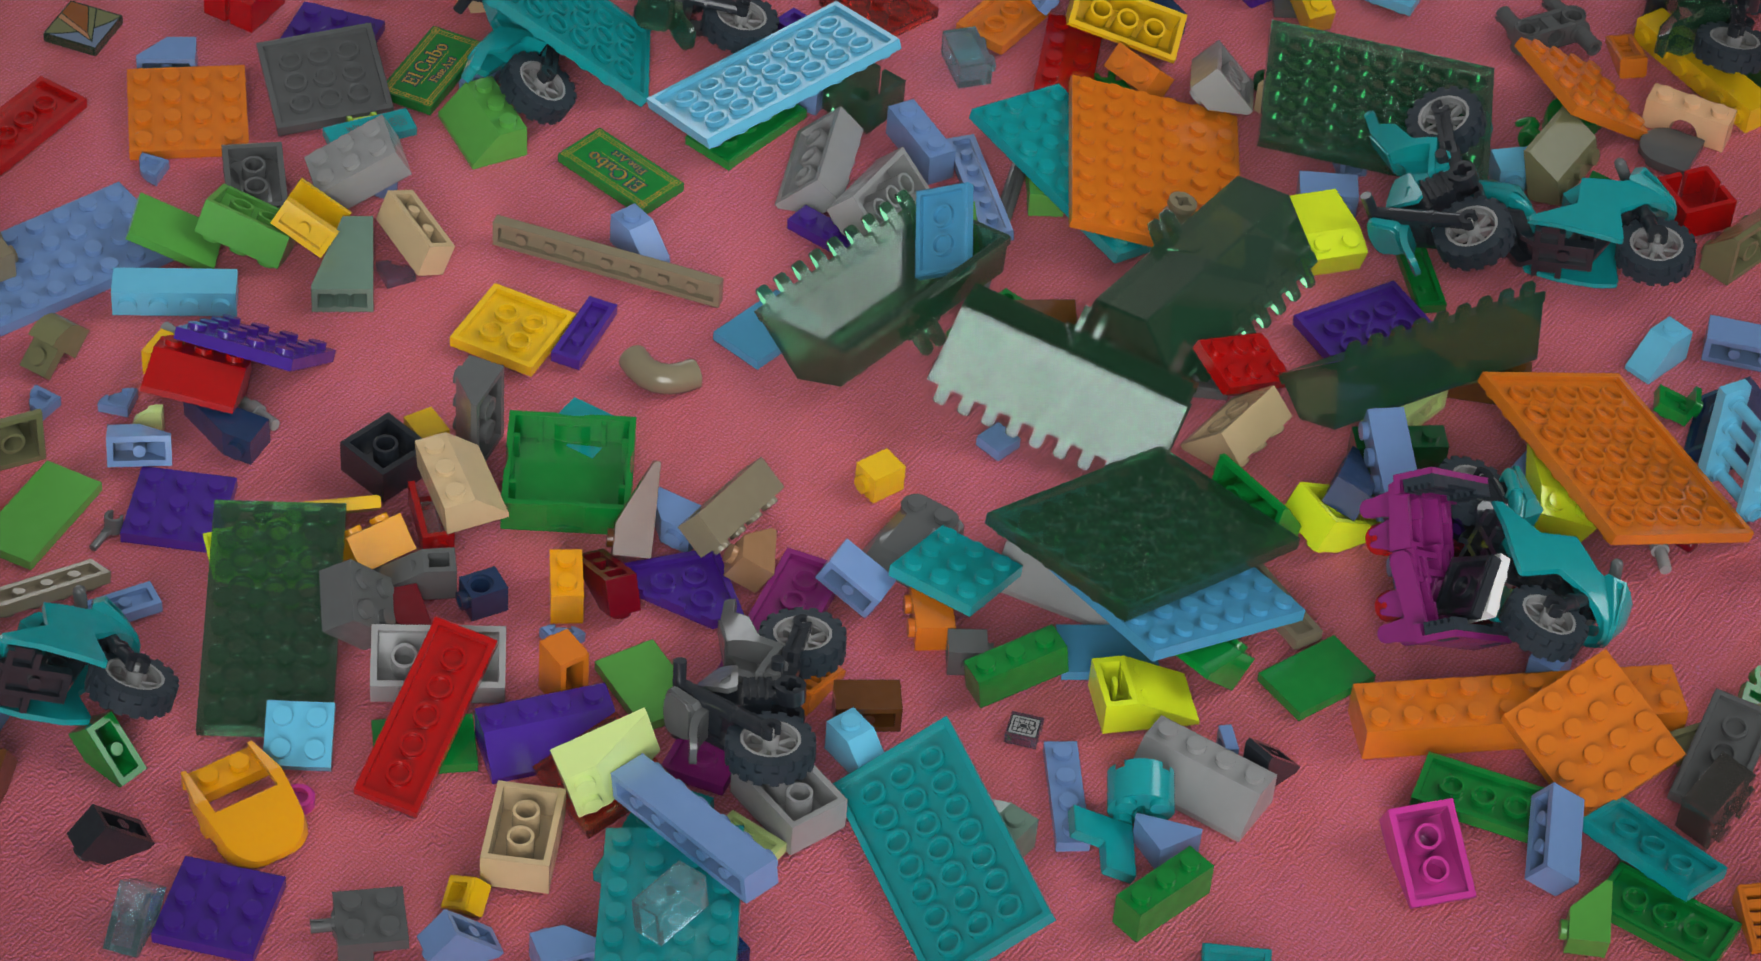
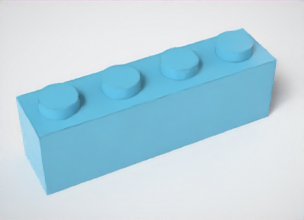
M113 267L111 284L112 315L223 316V314L237 317L238 269Z

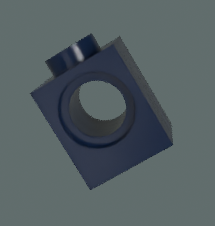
M495 566L459 577V591L455 593L456 602L461 611H466L471 621L508 610V586Z

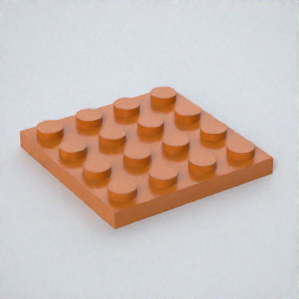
M1520 37L1514 46L1571 115L1639 141L1643 134L1648 133V130L1643 125L1645 123L1644 119L1631 111L1629 101L1616 93V86L1609 79L1601 75L1602 69L1591 60L1587 62L1582 61L1573 53L1569 55L1564 54L1555 46L1551 48L1546 47L1537 39L1531 41Z
M245 65L126 69L130 160H139L142 152L164 159L222 157L221 145L249 143Z
M1604 649L1509 710L1500 718L1549 785L1555 782L1585 799L1584 817L1612 800L1626 797L1687 755L1607 649Z

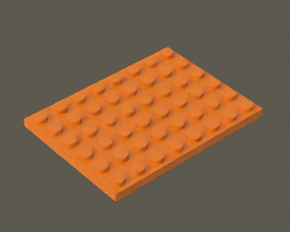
M1072 74L1069 81V227L1240 269L1244 261L1237 116L1228 112L1207 110V108L1198 104L1192 105L1176 101L1170 97L1164 98L1142 90L1136 91L1121 87L1118 84H1108L1093 80L1090 77H1080ZM1173 192H1185L1197 201L1198 206L1195 213L1191 215L1192 220L1189 227L1185 229L1173 228L1162 219L1163 210L1168 206V198Z
M1481 373L1477 382L1485 390L1487 397L1494 401L1502 411V415L1516 428L1519 436L1529 444L1536 457L1551 471L1553 478L1560 482L1568 492V496L1577 503L1585 513V517L1595 525L1602 534L1603 539L1610 545L1744 543L1751 540L1754 535L1753 530L1620 373Z

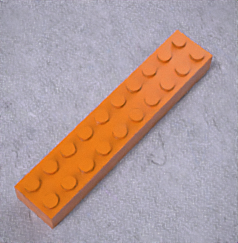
M1672 664L1620 667L1669 732L1685 727L1689 711ZM1572 670L1355 683L1352 686L1348 714L1361 758L1428 755L1429 751L1436 754L1522 749L1500 718L1503 714Z

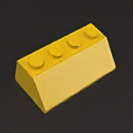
M1070 0L1065 15L1066 23L1071 27L1115 43L1120 42L1129 48L1173 64L1176 60L1187 19V14L1149 0Z

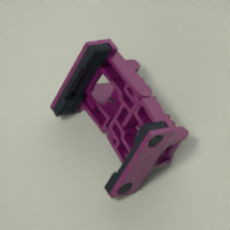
M1427 467L1393 475V482L1388 485V492L1366 499L1361 503L1359 511L1364 518L1374 519L1381 517L1384 520L1383 523L1374 524L1368 529L1365 543L1371 553L1389 556L1390 567L1397 589L1382 592L1375 601L1377 616L1385 622H1391L1381 625L1377 631L1378 639L1382 643L1400 642L1404 646L1432 645L1472 651L1512 643L1508 638V632L1503 631L1502 623L1470 624L1467 618L1454 616L1438 619L1436 600L1451 558L1454 557L1451 505L1457 504V502L1464 503V501L1468 502L1477 500V498L1490 497L1488 478L1436 467Z

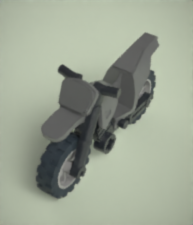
M736 598L727 599L724 601L721 620H718V640L723 667L714 670L696 685L686 679L687 660L683 657L673 659L672 687L667 690L663 704L665 727L673 738L689 740V764H697L698 749L706 741L725 751L724 760L726 766L729 765V771L733 775L738 774L739 779L744 782L749 780L753 782V785L762 786L763 784H769V787H779V784L783 783L785 785L794 784L796 779L802 780L807 777V772L811 773L816 759V734L811 732L812 727L807 722L804 723L805 711L801 707L806 700V682L804 679H811V676H817V678L826 676L827 672H835L838 669V665L841 666L844 663L847 643L846 628L842 627V622L838 618H832V614L826 611L821 613L816 608L804 610L803 607H794V610L785 608L779 610L778 614L772 613L768 615L767 621L763 620L757 633L749 616L736 613Z

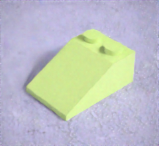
M645 707L550 749L563 785L579 818L595 813L613 802L611 773L642 753L652 760L661 751Z

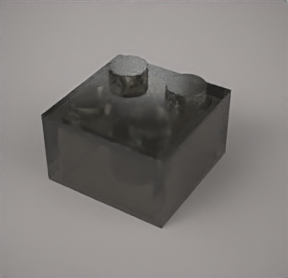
M1723 751L1682 799L1675 826L1707 850L1715 841L1721 843L1731 830L1729 826L1731 821L1735 817L1740 820L1750 808L1751 803L1749 800L1756 791L1753 788L1756 774Z

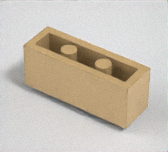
M388 190L376 220L418 276L443 275L455 245L413 190Z

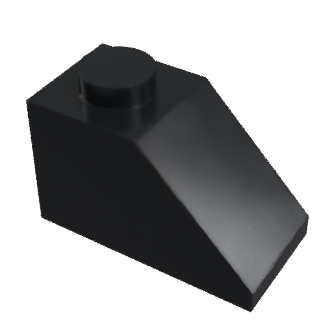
M94 804L89 807L67 832L74 846L73 851L80 859L103 865L148 850L155 844L141 820Z

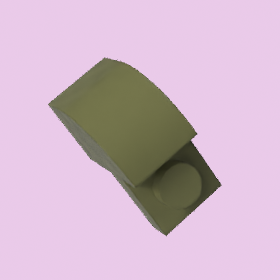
M56 313L44 315L28 333L34 338L20 366L50 380L64 353L76 358L90 330Z

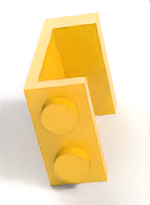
M301 178L270 223L321 258L340 232L337 228L342 217L350 216L352 212L304 178Z

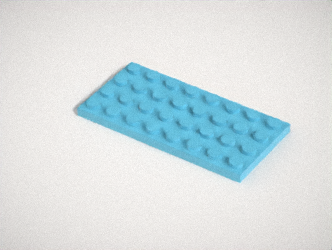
M835 1L646 98L649 109L708 149L722 145L724 141L736 135L745 133L749 128L760 122L770 120L772 116L781 111L793 108L804 99L816 96L827 87L841 83L850 75L864 71L873 63L890 57L891 54L902 49L900 39Z

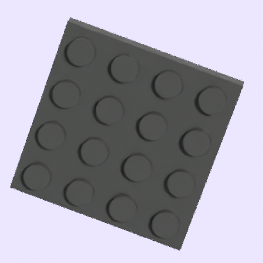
M371 22L256 43L278 136L344 123L346 116L356 118L368 116L370 112L374 111L377 115L394 111Z

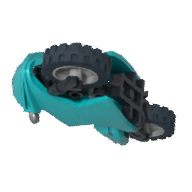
M1617 158L1614 161V166L1621 181L1582 178L1580 184L1563 193L1562 206L1540 213L1535 212L1532 203L1519 185L1479 180L1487 199L1492 197L1498 199L1499 204H1505L1508 212H1510L1516 237L1513 238L1514 245L1512 249L1509 248L1507 250L1508 254L1506 257L1516 267L1523 266L1524 272L1532 276L1590 288H1617L1618 267V269H1622V274L1626 277L1631 276L1633 281L1637 283L1642 281L1646 282V285L1655 286V284L1668 286L1670 282L1678 283L1682 281V277L1687 278L1690 275L1691 270L1694 268L1697 243H1695L1694 235L1689 234L1687 227L1684 225L1681 227L1677 221H1674L1677 214L1675 199L1658 178L1646 167H1636L1630 173L1627 163L1623 158Z
M1451 456L1450 459L1445 458L1439 468L1488 478L1490 497L1477 498V500L1464 501V503L1457 502V504L1451 505L1452 518L1455 520L1457 518L1460 519L1465 529L1458 538L1459 542L1465 544L1458 557L1502 553L1510 558L1505 583L1516 586V588L1508 589L1504 585L1500 599V608L1496 617L1489 620L1492 622H1502L1501 627L1503 631L1508 632V638L1513 643L1517 642L1520 645L1519 648L1525 652L1527 650L1532 652L1533 656L1539 659L1542 657L1547 658V661L1556 662V660L1567 662L1569 658L1572 660L1582 645L1588 648L1606 647L1626 627L1633 605L1627 583L1621 580L1624 567L1623 561L1618 558L1612 560L1609 573L1604 576L1596 568L1588 552L1576 536L1541 533L1534 525L1543 512V508L1519 466L1514 465L1513 468L1505 469L1500 476L1497 473L1498 470L1492 466L1487 467L1484 465L1485 462L1478 459L1474 461L1467 456H1462V458L1458 456Z
M76 585L73 588L74 606L43 602L42 612H35L20 620L16 631L0 635V713L20 719L58 725H88L91 715L79 697L85 692L90 693V699L94 702L98 701L100 707L106 710H114L113 713L120 716L122 714L129 715V718L133 719L144 717L145 720L154 719V716L161 718L172 709L179 688V679L173 675L174 671L170 667L163 666L164 663L160 660H152L149 655L140 653L141 645L138 633L121 609L107 596L94 598L91 603V609H88L86 589L82 585Z

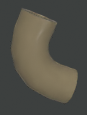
M641 345L629 347L620 356L619 365L625 374L639 387L653 393L672 395L702 387L701 370L694 359L671 364L661 363L654 360Z

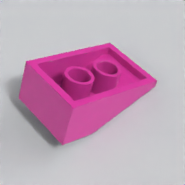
M1453 798L1391 808L1381 816L1379 821L1386 851L1410 909L1477 897Z

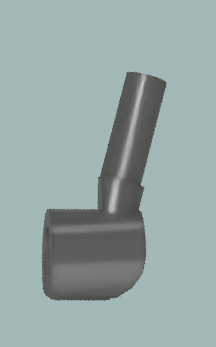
M113 510L105 512L104 528L89 546L92 551H96L110 535L120 534L124 515H121L118 519H113Z

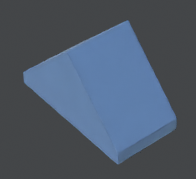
M1136 813L1133 827L1134 844L1151 866L1156 869L1189 846L1199 852L1203 829Z

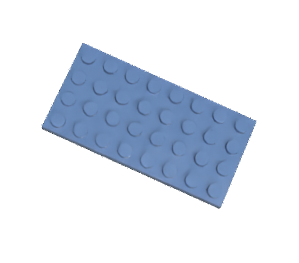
M120 182L1 231L3 240L7 245L14 247L18 256V262L15 263L16 276L0 282V337L38 321L46 314L56 313L111 289L113 267L159 268L175 261L125 239L137 199Z

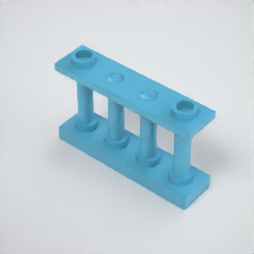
M1742 379L1718 388L1698 467L1711 482L1719 481L1738 503L1736 512L1747 523L1761 518V421L1747 406L1752 386L1746 379ZM1743 421L1756 434L1755 443L1741 429ZM1736 444L1749 456L1748 466L1735 452ZM1730 466L1743 479L1742 488L1729 474Z

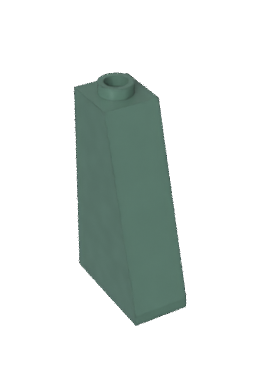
M343 216L337 228L340 232L328 247L311 284L312 312H374L373 216Z

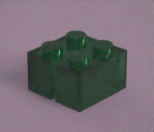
M873 63L864 71L856 72L845 78L841 83L833 84L824 89L822 109L831 112L841 106L864 129L863 132L868 134L887 120L888 106L904 102L906 80L886 69L883 70L879 94L881 66Z

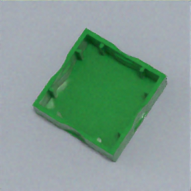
M510 410L506 442V466L503 473L501 493L509 512V517L500 519V529L607 535V529L614 528V521L632 494L637 417L592 414L571 416L555 412ZM575 444L602 447V449L593 458H590L566 445Z

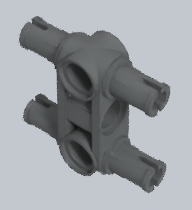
M1542 0V7L1547 12L1519 19L1508 6H1503L1496 12L1497 16H1495V19L1505 28L1507 37L1511 41L1510 49L1516 55L1522 56L1514 46L1520 37L1531 41L1537 39L1549 48L1552 46L1559 48L1572 43H1578L1590 56L1596 55L1601 50L1602 42L1590 31V25L1586 21V12L1581 7L1565 5L1561 0Z

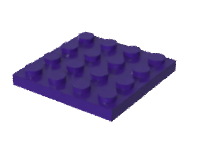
M1394 280L1295 314L1293 318V325L1359 399L1453 366L1461 361L1462 353Z
M223 314L222 318L212 316L211 320L188 321L186 325L176 326L173 338L290 372L334 362L336 350L327 348V343L317 339H309L308 342L298 339V334L289 331H280L279 334L269 331L270 327L265 324L252 322L251 326L240 323L241 318Z

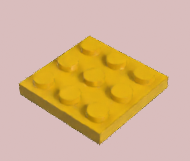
M494 283L450 336V346L532 377L550 355L575 318L576 313Z

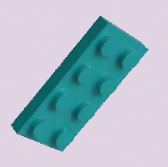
M1624 797L1612 800L1583 817L1582 831L1590 836L1592 840L1602 844L1621 860L1628 862L1644 873L1647 878L1656 881L1669 890L1672 895L1685 902L1721 881L1726 875L1728 868Z

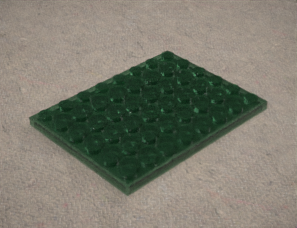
M1272 19L1268 35L1257 146L1397 176L1392 173L1373 148L1369 137L1371 134L1364 115L1373 110L1376 113L1379 124H1396L1408 134L1405 119H1408L1407 112L1409 108L1414 107L1413 103L1418 98L1421 100L1425 93L1429 91L1433 93L1440 87L1450 89V86H1458L1461 90L1467 88L1471 94L1475 93L1479 101H1481L1485 113L1487 126L1484 127V136L1479 138V143L1475 147H1469V151L1462 155L1464 160L1475 164L1479 180L1488 181L1495 68Z
M1161 445L987 513L985 524L996 531L998 535L1012 542L1021 551L1032 556L1042 563L1045 568L1052 570L1066 580L1068 584L1082 591L1092 601L1099 603L1124 622L1298 549L1300 542L1298 536Z

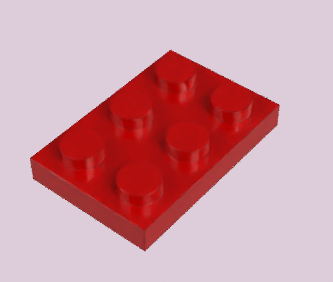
M1262 332L1198 340L1192 347L1223 396L1252 392L1273 385L1276 389L1285 388L1293 380L1286 370L1284 363L1280 361L1270 346V342L1264 337Z

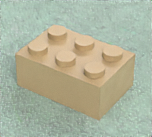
M498 780L480 855L481 880L492 885V887L549 894L566 815V789Z

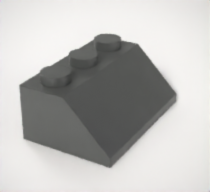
M469 355L463 365H459L453 375V383L456 384V393L453 399V406L456 407V416L453 422V429L456 430L457 437L477 444L486 461L504 436V366Z

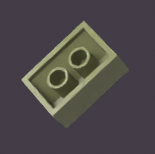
M1564 106L1561 107L1524 150L1527 195L1531 201L1560 206L1563 193L1577 186L1581 179L1585 178L1586 174L1599 161L1600 151L1597 149L1596 136L1578 117L1571 115Z
M1761 208L1749 216L1745 215L1739 223L1731 228H1726L1714 240H1708L1701 249L1702 258L1699 268L1727 286L1761 263Z
M41 409L0 419V471L46 459Z

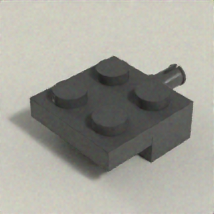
M403 886L332 892L333 911L331 918L310 919L311 934L332 932L336 940L338 961H374V952L409 949Z

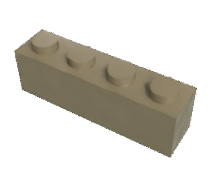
M760 457L738 472L681 523L678 528L701 558L711 551L717 555L731 544L728 538L733 540L747 529L744 524L748 526L763 515L760 509L765 511L778 501L775 495L784 486L765 460Z

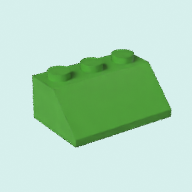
M493 76L480 78L468 84L467 82L464 83L438 112L439 119L472 169L527 155V127L514 110V107L505 100L506 96L501 93L499 85Z
M225 183L206 199L194 230L201 234L202 238L211 243L219 242L228 246L231 252L241 256H250L256 259L258 264L266 268L278 269L286 261L296 243L294 239L270 223L280 208Z

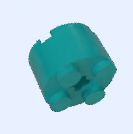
M1148 758L1124 760V766L1116 769V764L1111 766L1107 771L1108 815L1113 819L1130 825L1134 824L1136 813L1169 820L1175 813L1174 770L1170 767L1168 771L1163 768V762Z

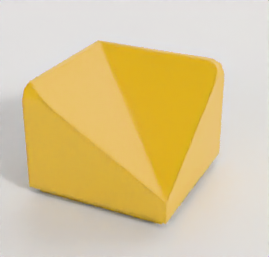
M450 875L440 908L473 917H482L492 885L477 877Z

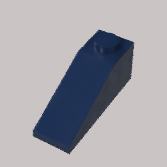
M183 402L184 415L225 456L252 465L270 443L268 418L236 407L233 414Z
M1355 446L1351 447L1337 469L1322 502L1353 521L1360 514L1361 503L1366 499L1373 498L1371 494L1375 488L1373 479L1360 451Z

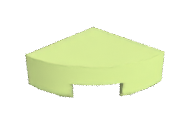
M163 404L148 406L146 410L135 415L133 424H142L164 431Z

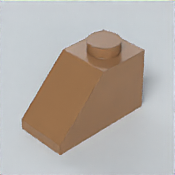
M768 528L745 534L735 544H730L723 555V561H725L724 576L756 593L774 575L777 530Z

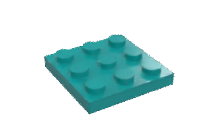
M942 525L890 565L888 575L970 617L1021 577L1023 565L1011 560L1006 555H1001L985 547L980 542L973 541L957 533L952 528Z

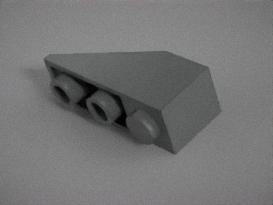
M455 547L421 549L373 569L392 578L393 587L417 583L423 600L456 598L457 566Z

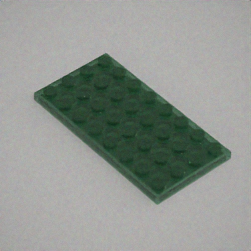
M214 500L196 720L197 735L264 737L267 700L335 703L339 639L322 632L319 571L344 562L346 503Z

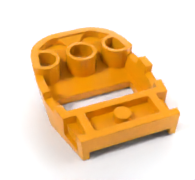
M251 740L247 742L248 747L193 772L187 773L185 770L180 772L182 789L188 792L189 805L193 815L196 816L199 822L201 833L205 839L210 838L217 845V851L224 859L242 868H259L280 860L297 851L304 844L308 836V824L304 812L281 766ZM267 776L276 784L217 812L209 804V802Z

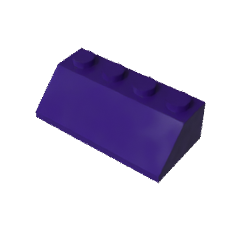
M604 682L475 708V739L492 784H496L498 780L511 781L558 771L550 749L617 720L615 707Z

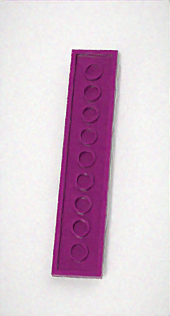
M787 547L775 568L774 575L768 580L748 614L757 633L763 620L767 621V616L772 613L778 614L781 609L794 610V607H803L804 610H809L810 608H816L821 613L828 610L835 594L815 578L828 560ZM722 661L719 664L718 668L723 667ZM676 739L661 764L665 771L685 784L723 796L731 782L729 765L726 766L724 760L725 751L704 741L697 752V764H689V740Z

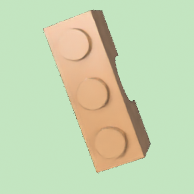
M1655 83L1647 97L1642 118L1645 121L1643 125L1651 129H1671L1673 123L1677 120L1689 122L1696 130V137L1705 140L1704 147L1722 152L1731 136L1737 110L1724 104L1700 98L1697 95L1673 89L1667 85Z

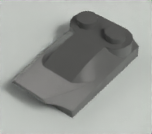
M282 142L221 145L225 184L277 208H281L288 197Z
M921 494L907 495L901 501V509L862 551L889 572L890 565L940 526L944 525L964 535V525L957 513L952 509ZM896 580V582H898V583H900V584L906 586L907 588H909L908 585H906V584H904V583H902V582Z

